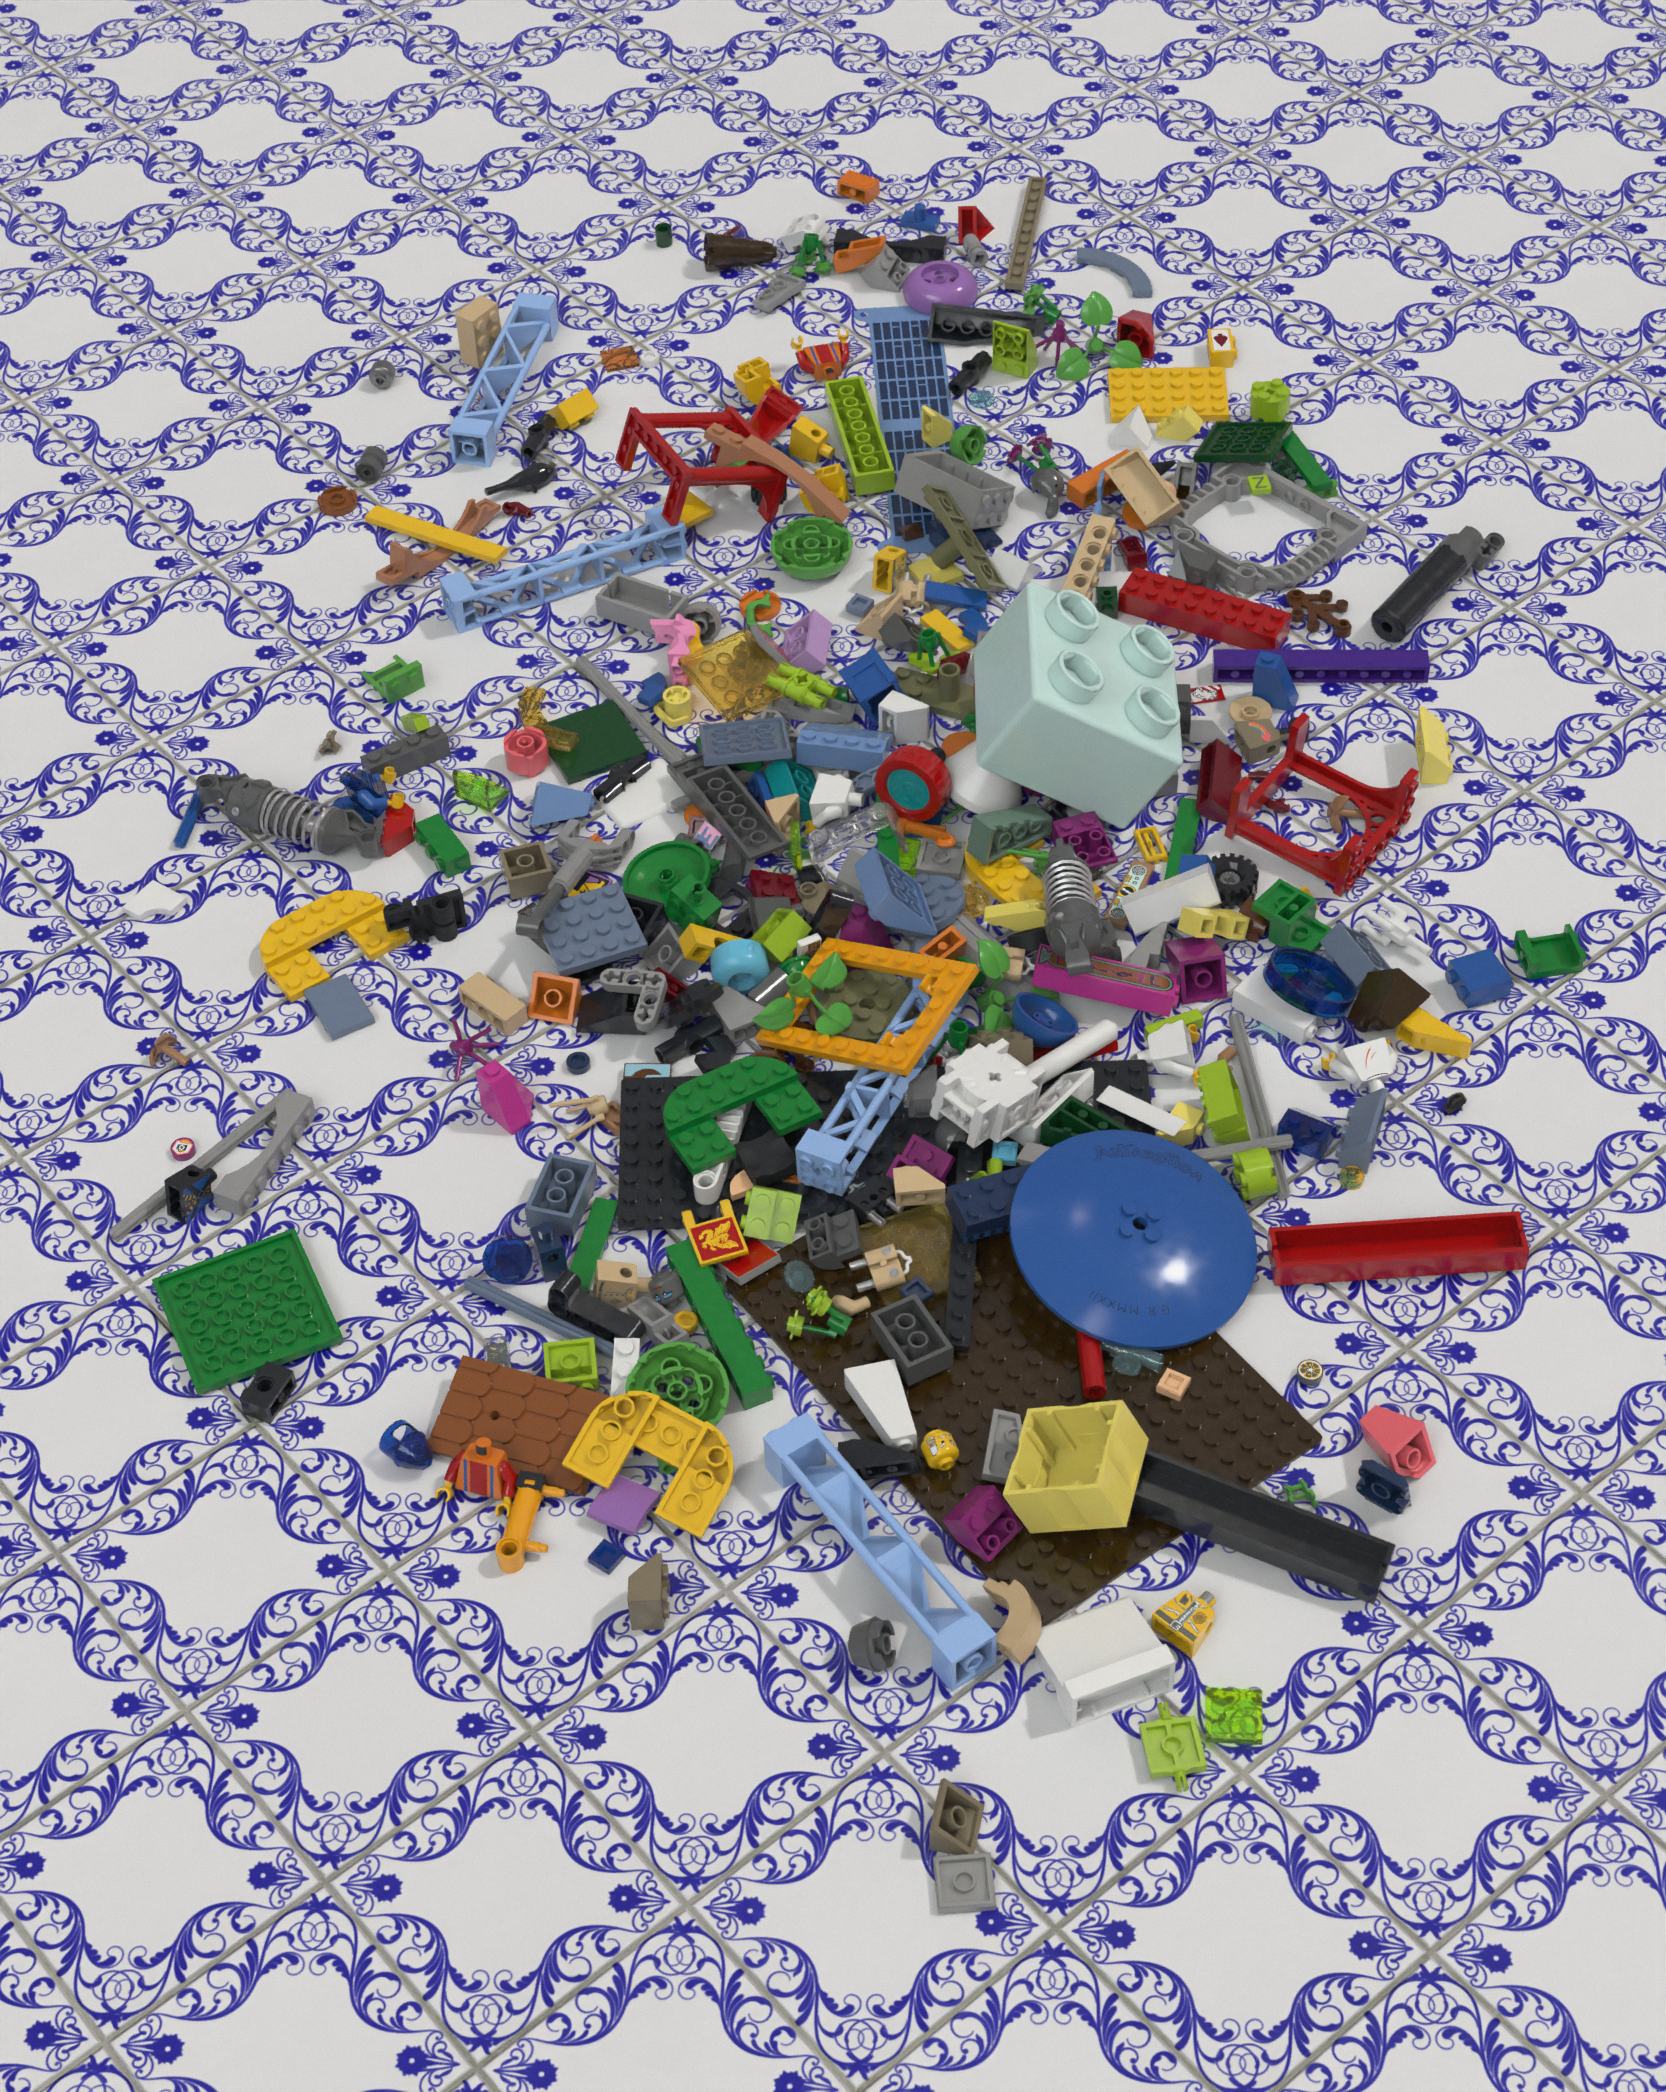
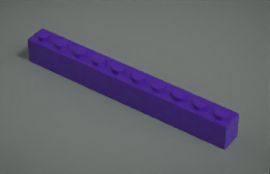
M1213 649L1212 656L1213 682L1253 683L1254 666L1260 651L1281 655L1293 683H1428L1430 671L1428 650Z

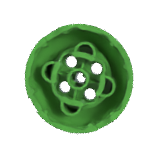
M805 517L786 523L787 526L782 530L778 529L771 539V554L776 565L787 575L801 580H821L835 575L846 566L853 550V540L850 532L844 526L841 528L836 525L835 521L821 517Z
M689 1342L664 1343L644 1353L637 1360L636 1365L628 1375L625 1386V1393H628V1391L653 1393L660 1396L661 1400L703 1422L707 1421L715 1427L726 1412L730 1394L728 1377L721 1362L711 1352H707L697 1347L696 1344ZM686 1377L692 1379V1385L686 1386L682 1382L683 1379ZM661 1384L668 1386L667 1391L664 1393H660L657 1390ZM691 1401H698L700 1405L694 1408L689 1406V1403Z

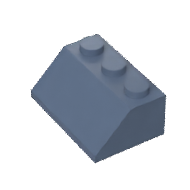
M1340 922L1320 941L1325 948L1324 953L1331 960H1335L1338 971L1345 976L1347 975L1350 979L1348 983L1357 991L1360 990L1368 972L1392 969L1363 933Z
M1382 1088L1356 1099L1354 1108L1349 1107L1346 1119L1349 1125L1343 1126L1341 1139L1344 1141L1343 1143H1338L1335 1157L1339 1158L1338 1168L1367 1174L1383 1123L1388 1089Z

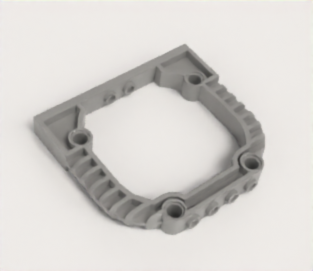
M1229 462L1210 476V482L1205 483L1202 488L1195 490L1194 494H1190L1186 499L1181 500L1180 503L1183 511L1169 519V528L1173 540V553L1176 554L1178 546L1183 545L1217 556L1216 579L1244 594L1254 591L1265 592L1267 587L1274 591H1280L1284 587L1293 588L1297 583H1303L1306 578L1314 575V572L1322 569V566H1326L1330 560L1334 563L1365 541L1368 523L1257 462ZM1267 475L1272 487L1271 494L1324 523V527L1317 530L1316 541L1294 558L1281 565L1264 567L1254 561H1238L1201 540L1199 530L1192 526V524L1222 502H1236L1241 498V495H1249L1250 491L1246 483L1247 476Z

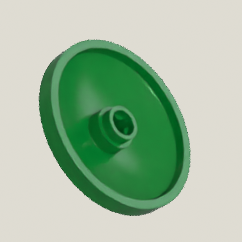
M666 841L648 847L632 859L623 874L622 886L624 893L664 903L666 908L670 890L688 874H691L698 881H702V885L705 884L707 889L712 877V868L706 853L697 845L686 841Z

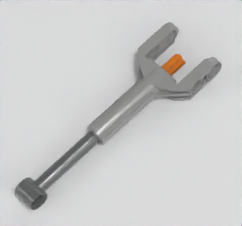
M570 818L557 834V845L559 847L557 852L566 861L549 882L548 893L530 916L519 915L516 922V934L541 939L545 929L544 919L559 899H564L570 894L589 867H607L621 864L634 845L635 831L625 828L621 829L612 843L608 845L603 843V838H600L598 833H594L589 839L579 838L580 820Z

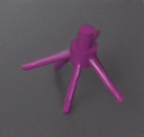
M1061 320L1056 322L1053 335L1036 344V348L1046 344L1043 348L1046 351L1053 341L1057 342L1056 368L1060 358L1062 342L1066 341L1070 348L1077 347L1082 351V354L1084 353L1079 346L1067 337L1066 329L1064 328L1065 324Z
M452 1018L457 1040L452 1041L449 1047L458 1054L454 1079L458 1082L463 1055H469L485 1066L488 1062L473 1053V1048L496 1047L500 1043H472L491 1032V1027L468 1039H462L457 1020Z

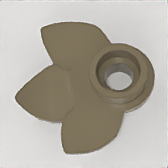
M805 882L801 884L797 893L799 900L802 901L803 909L808 914L815 915L828 890H836L837 886L829 882H820L818 884Z

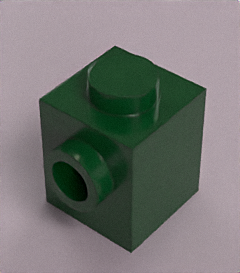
M1117 586L1096 587V609L1098 612L1113 619L1118 617Z

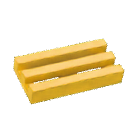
M1155 826L1133 831V836L1144 862L1150 864L1151 862L1159 864V860H1163V863L1168 862L1167 852ZM1148 833H1151L1160 854H1156ZM1141 834H1142V836H1143V838H1144V840H1145V842H1146V845H1147V847H1148V849H1149V852H1150L1151 856L1149 855V853H1148V851H1147V848H1146V846H1145V844H1144V841H1143V839H1142V837H1141Z

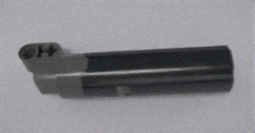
M1465 526L1459 534L1447 535L1372 614L1371 626L1375 633L1387 642H1401L1471 567L1478 571L1486 569L1504 546L1505 540L1503 536L1492 532L1483 539L1481 533L1471 526Z

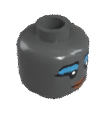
M664 1269L651 1275L652 1280L648 1283V1288L653 1299L660 1305H666L667 1308L679 1304V1298L684 1295L685 1289L677 1272Z

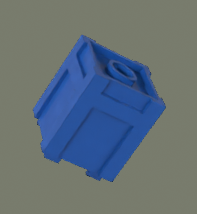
M874 647L867 651V654L838 671L850 689L851 694L875 727L879 725L878 705L892 690L906 695L898 685L899 681Z

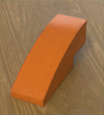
M886 235L851 241L848 249L836 251L832 262L837 274L858 268L877 256L884 248L887 239Z

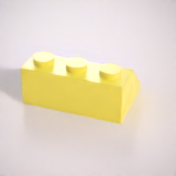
M1419 707L1415 746L1420 783L1447 784L1448 776L1453 773V763L1449 762L1451 749L1447 747L1448 732H1444V725L1441 720L1425 707Z

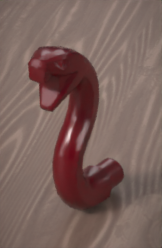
M1261 770L1248 772V778L1252 781L1262 782L1270 772ZM1269 798L1264 803L1267 808L1272 809L1276 813L1283 814L1290 811V804L1284 803L1285 798L1275 801Z

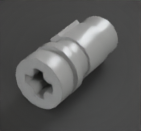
M975 234L966 235L963 239V247L968 253L971 264L974 267L984 266L988 261V254L985 248L981 245Z

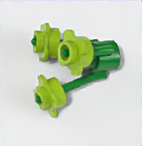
M819 1286L817 1290L814 1288L808 1293L806 1306H808L807 1310H812L811 1316L817 1314L821 1317L826 1312L829 1313L831 1316L826 1325L830 1327V1330L804 1324L805 1317L798 1315L799 1310H796L794 1317L789 1316L788 1321L785 1322L787 1326L786 1331L791 1332L790 1340L793 1339V1335L801 1337L802 1330L825 1334L835 1339L837 1334L842 1337L844 1336L852 1318L830 1306L832 1299L828 1297L827 1291L823 1290L822 1286Z

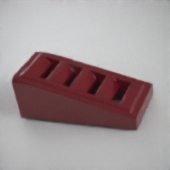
M1137 537L1116 541L1128 571H1133L1135 567L1140 569L1148 567L1147 553Z

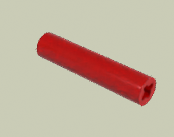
M1076 1329L1083 1395L1088 1399H1100L1107 1393L1101 1341Z

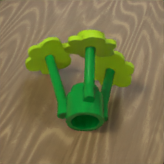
M928 628L922 630L917 635L918 651L908 654V663L914 665L917 669H921L922 672L933 675L937 674L940 662H934L932 652L937 648L938 643L944 652V655L940 656L939 661L961 652L959 650L954 652L952 650L948 651L941 638V633H936L935 629ZM924 648L928 653H923L922 649Z

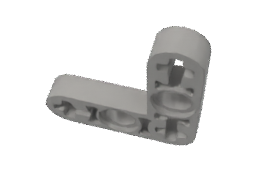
M618 968L604 970L600 975V981L604 990L640 994L634 1013L637 1029L647 1032L655 1028L667 991L665 975L657 971ZM631 979L640 980L637 984H628ZM654 998L657 1000L654 1004H645L648 999Z

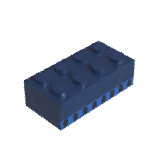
M1032 1163L948 1186L944 1204L964 1243L1009 1230L1010 1209L1014 1194L1020 1180Z

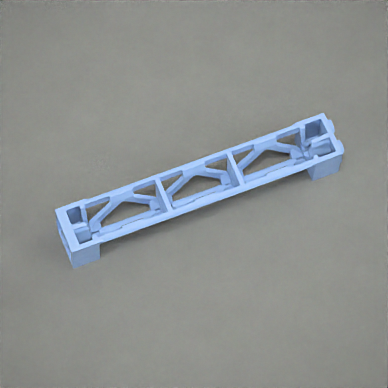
M663 504L645 510V526L590 544L581 543L575 549L472 583L469 582L463 571L439 578L444 611L457 632L461 634L482 627L486 623L605 584L616 572L629 576L656 566H665L686 559V549H688L684 535L687 532L686 526L680 520L678 526H670L661 515L664 508ZM649 544L658 558L641 563L640 559ZM638 547L630 562L607 557V555L619 551L624 552ZM590 561L598 578L580 583V579ZM604 564L618 567L621 570L605 575ZM578 567L570 582L547 577V575L559 571L563 572ZM530 583L538 598L519 603V599L526 586ZM543 584L560 588V590L544 595ZM517 587L509 602L485 597ZM473 602L498 608L499 611L479 617Z
M912 978L913 989L876 1044L880 1042L887 1031L892 1032L897 1038L898 1033L908 1030L913 1026L917 1018L903 1023L902 1021L913 1005L918 1007L921 1014L932 998L931 995L919 990L918 986L922 979ZM968 989L908 1076L904 1078L901 1075L884 1071L868 1074L871 1070L870 1068L860 1067L853 1080L847 1083L845 1092L819 1131L808 1128L796 1146L795 1154L799 1182L822 1189L828 1193L843 1196L854 1179L859 1166L936 1049L944 1033L947 1032L950 1023L957 1019L968 1002ZM887 1077L879 1089L863 1086ZM847 1107L851 1111L854 1120L833 1128ZM875 1114L879 1115L880 1117L872 1130L867 1129ZM852 1130L846 1141L834 1137ZM853 1149H858L856 1155L849 1164V1161H847L846 1159L847 1155L849 1154V1152L851 1153Z

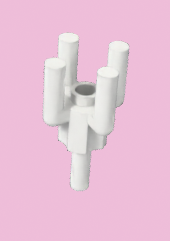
M1382 896L1378 904L1395 915L1393 918L1388 917L1382 912L1377 914L1369 908L1364 911L1363 916L1381 927L1383 935L1368 924L1362 927L1361 932L1382 946L1387 947L1391 941H1394L1403 947L1410 944L1426 956H1430L1433 952V948L1415 937L1416 929L1404 922L1407 912L1386 897Z

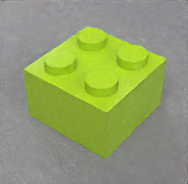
M777 908L749 940L756 941L764 946L769 961L782 963L793 956V950L797 947V941L808 937V933L812 928L794 910Z

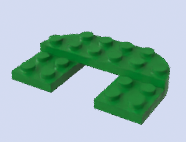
M746 1056L678 1086L670 1094L663 1110L665 1134L669 1143L693 1176L737 1156L735 1147L713 1119L716 1116L753 1100L780 1137L823 1118L822 1110L799 1082L798 1073L791 1066L769 1057Z

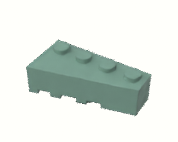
M1036 804L973 815L966 851L983 865L989 864L1008 855L1007 849L1019 850L1049 836L1053 818Z

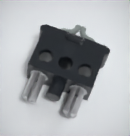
M878 1175L859 1185L853 1183L849 1186L851 1191L845 1197L846 1211L853 1209L857 1214V1218L866 1225L873 1221L879 1227H883L886 1220L879 1215L882 1214L884 1217H887L891 1212L890 1207L897 1213H901L904 1210V1206L896 1207L895 1191L882 1182Z

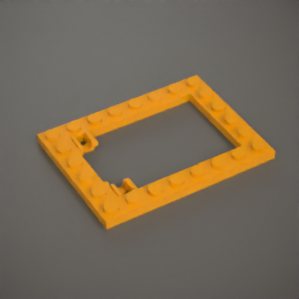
M827 937L802 971L803 974L811 980L814 972L835 951L842 962L848 966L922 979L918 986L919 990L931 995L932 998L910 1030H906L904 1034H899L897 1038L892 1032L887 1031L878 1044L836 1035H820L817 1031L792 1026L811 1000L809 996L803 999L795 996L796 1008L792 1010L795 1014L794 1020L787 1027L777 1031L761 1028L754 1039L758 1045L908 1076L979 973V969L976 964ZM812 988V989H811V990H812L811 993H812L813 995H815V993L817 992L818 989H813V988ZM787 992L784 997L791 1000L790 994Z

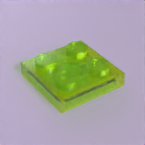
M1206 1687L1205 1742L1262 1745V1690Z

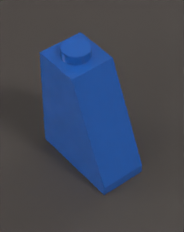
M1260 651L1254 666L1252 696L1264 699L1270 704L1271 708L1293 712L1299 695L1282 656Z

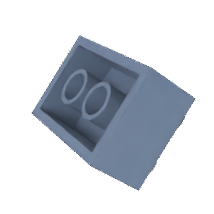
M549 1153L524 1208L527 1227L532 1228L543 1222H554L558 1234L574 1237L598 1183L596 1163Z

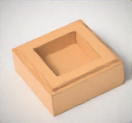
M1167 1368L1156 1386V1392L1180 1402L1191 1383V1377Z

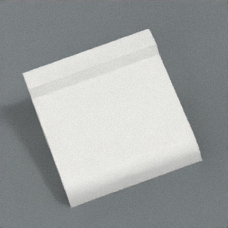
M1129 1596L1041 1628V1634L1035 1647V1658L1049 1685L1054 1684L1057 1701L1071 1729L1173 1691L1176 1661L1168 1646L1161 1644Z

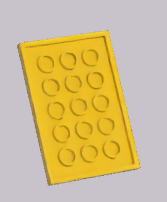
M1224 367L1108 369L1111 423H1120L1138 404L1146 422H1158L1163 417H1169L1177 408L1181 409L1187 404L1203 422L1229 421Z

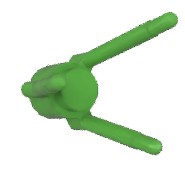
M1027 847L1019 850H1006L1009 854L1034 858L1033 865L1038 867V870L1031 871L1034 875H1042L1044 867L1048 864L1049 852Z

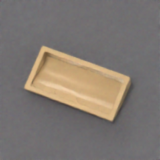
M1138 446L1104 468L1105 472L1146 527L1164 522L1183 511L1180 501Z

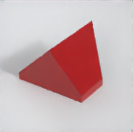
M958 206V244H963V239L968 234H975L979 241H981L994 229L976 206Z

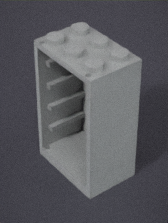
M931 450L904 455L894 492L935 512L933 507L925 501V494L922 488L926 484L947 488L967 523L974 530L1004 525L1008 518L1010 503L1014 498L1015 486L945 452Z

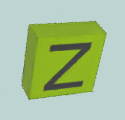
M1267 475L1247 476L1246 483L1251 496L1271 494L1272 487Z

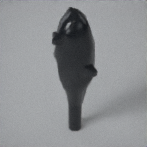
M531 460V465L514 474L507 481L487 487L484 491L486 496L509 490L532 491L535 494L537 493V488L544 486L555 477L557 469L553 465L536 463L534 460Z

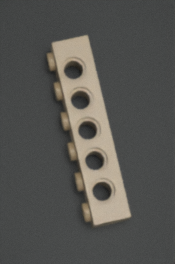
M1092 513L1061 590L1070 589L1079 592L1092 601V590L1098 586V575L1104 571L1106 564L1105 557L1110 556L1112 550L1111 542L1116 540L1118 535L1116 519Z

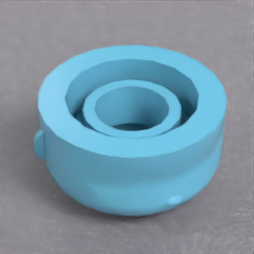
M735 939L719 945L710 956L711 974L714 983H720L721 987L727 985L743 995L752 991L769 975L767 951L763 945L753 940Z

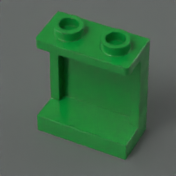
M1565 924L1563 933L1528 938L1525 930H1519L1515 933L1513 948L1527 980L1582 972L1583 962L1586 961V952L1584 948H1581L1578 934L1576 931H1573L1570 924Z

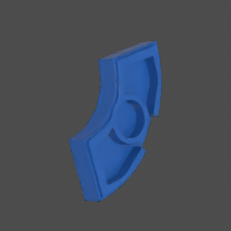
M972 607L959 614L958 620L965 625L962 635L977 644L978 631H988L986 619Z
M657 672L642 681L644 690L637 695V700L639 703L650 708L660 702L664 691L668 688L664 675Z

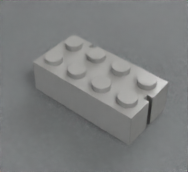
M616 572L607 582V586H604L595 596L597 616L655 635V631L650 626V619H675L676 614L682 615L684 609L689 605V597L671 591L670 609L669 589Z

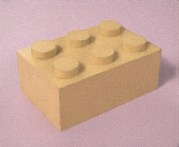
M480 295L455 314L461 361L477 369L483 367L501 332L498 303ZM503 345L497 355L504 351Z

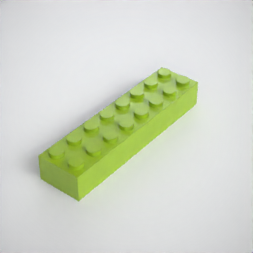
M863 376L825 381V402L856 496L894 490V467Z

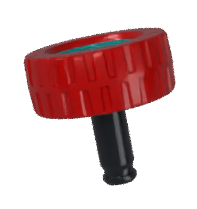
M907 745L895 749L886 757L877 769L875 788L879 799L891 813L899 818L908 819V821L922 822L929 820L941 810L950 797L952 789L951 775L944 764L946 760L944 750L938 747L928 750L920 746Z

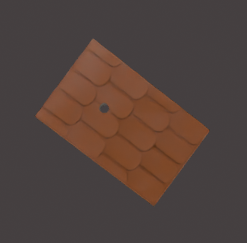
M463 1355L425 1449L430 1453L453 1459L460 1451L467 1450L470 1443H475L480 1437H487L491 1440V1447L502 1449L507 1453L508 1462H510L517 1473V1477L520 1470L546 1474L548 1486L558 1487L559 1489H564L565 1492L585 1497L591 1481L565 1468L562 1462L592 1411L610 1396Z

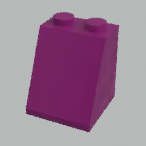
M1188 937L1165 941L1166 963L1170 973L1177 975L1176 984H1180L1178 995L1182 1005L1228 997L1225 953L1213 938Z

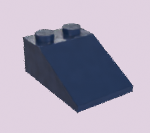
M935 519L929 522V541L937 548L950 535L942 522ZM991 527L972 530L984 550L1003 544V540ZM960 555L953 562L963 559V556Z

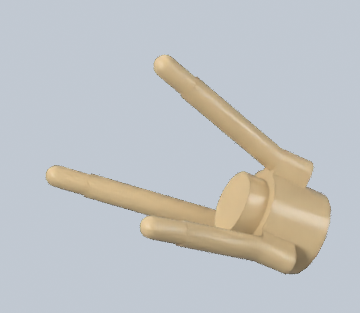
M604 1095L549 1104L550 1108L578 1105L567 1108L566 1113L588 1109L590 1116L595 1115V1118L567 1135L566 1138L568 1140L595 1123L605 1120L604 1114L610 1113Z

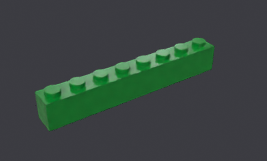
M690 1238L665 1247L667 1264L671 1271H675L679 1275L685 1289L684 1296L692 1311L697 1315L698 1323L717 1359L723 1365L728 1380L744 1410L772 1401V1389L775 1388L773 1377L771 1374H766L764 1370L765 1364L761 1355L756 1356L753 1340L750 1336L746 1337L744 1324L740 1317L736 1318L732 1301L730 1299L726 1300L724 1296L725 1289L721 1281H716L713 1266L700 1267Z

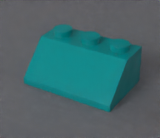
M790 758L774 760L764 770L773 799L798 794L800 822L812 820L809 802L816 785L813 771L801 764H796V761Z

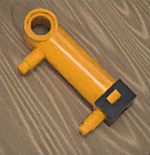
M522 1470L519 1472L515 1484L516 1495L502 1538L497 1542L495 1549L498 1565L503 1572L515 1573L520 1571L525 1564V1551L546 1553L548 1551L547 1544L529 1541L539 1506L544 1504L546 1496L563 1498L565 1496L564 1489L547 1485L546 1474Z

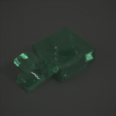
M1290 458L1270 464L1272 471L1295 483V480H1297V468Z

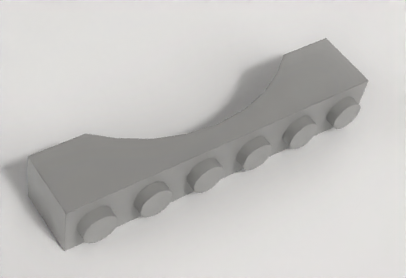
M290 1090L284 1093L275 1106L277 1113L276 1128L268 1146L249 1164L224 1176L213 1191L217 1208L243 1216L247 1209L252 1207L255 1198L260 1191L264 1190L271 1175L277 1172L281 1161L285 1156L289 1155L296 1140L302 1137L304 1129L309 1122L314 1120L316 1110L311 1097Z

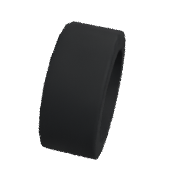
M1045 926L1024 930L1007 937L1009 947L1025 949V953L1039 950L1040 944L1050 946Z

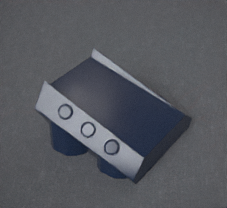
M1361 1460L1362 1465L1358 1470L1361 1478L1356 1483L1357 1491L1366 1500L1389 1513L1403 1514L1405 1509L1411 1506L1409 1485L1406 1478L1374 1460Z

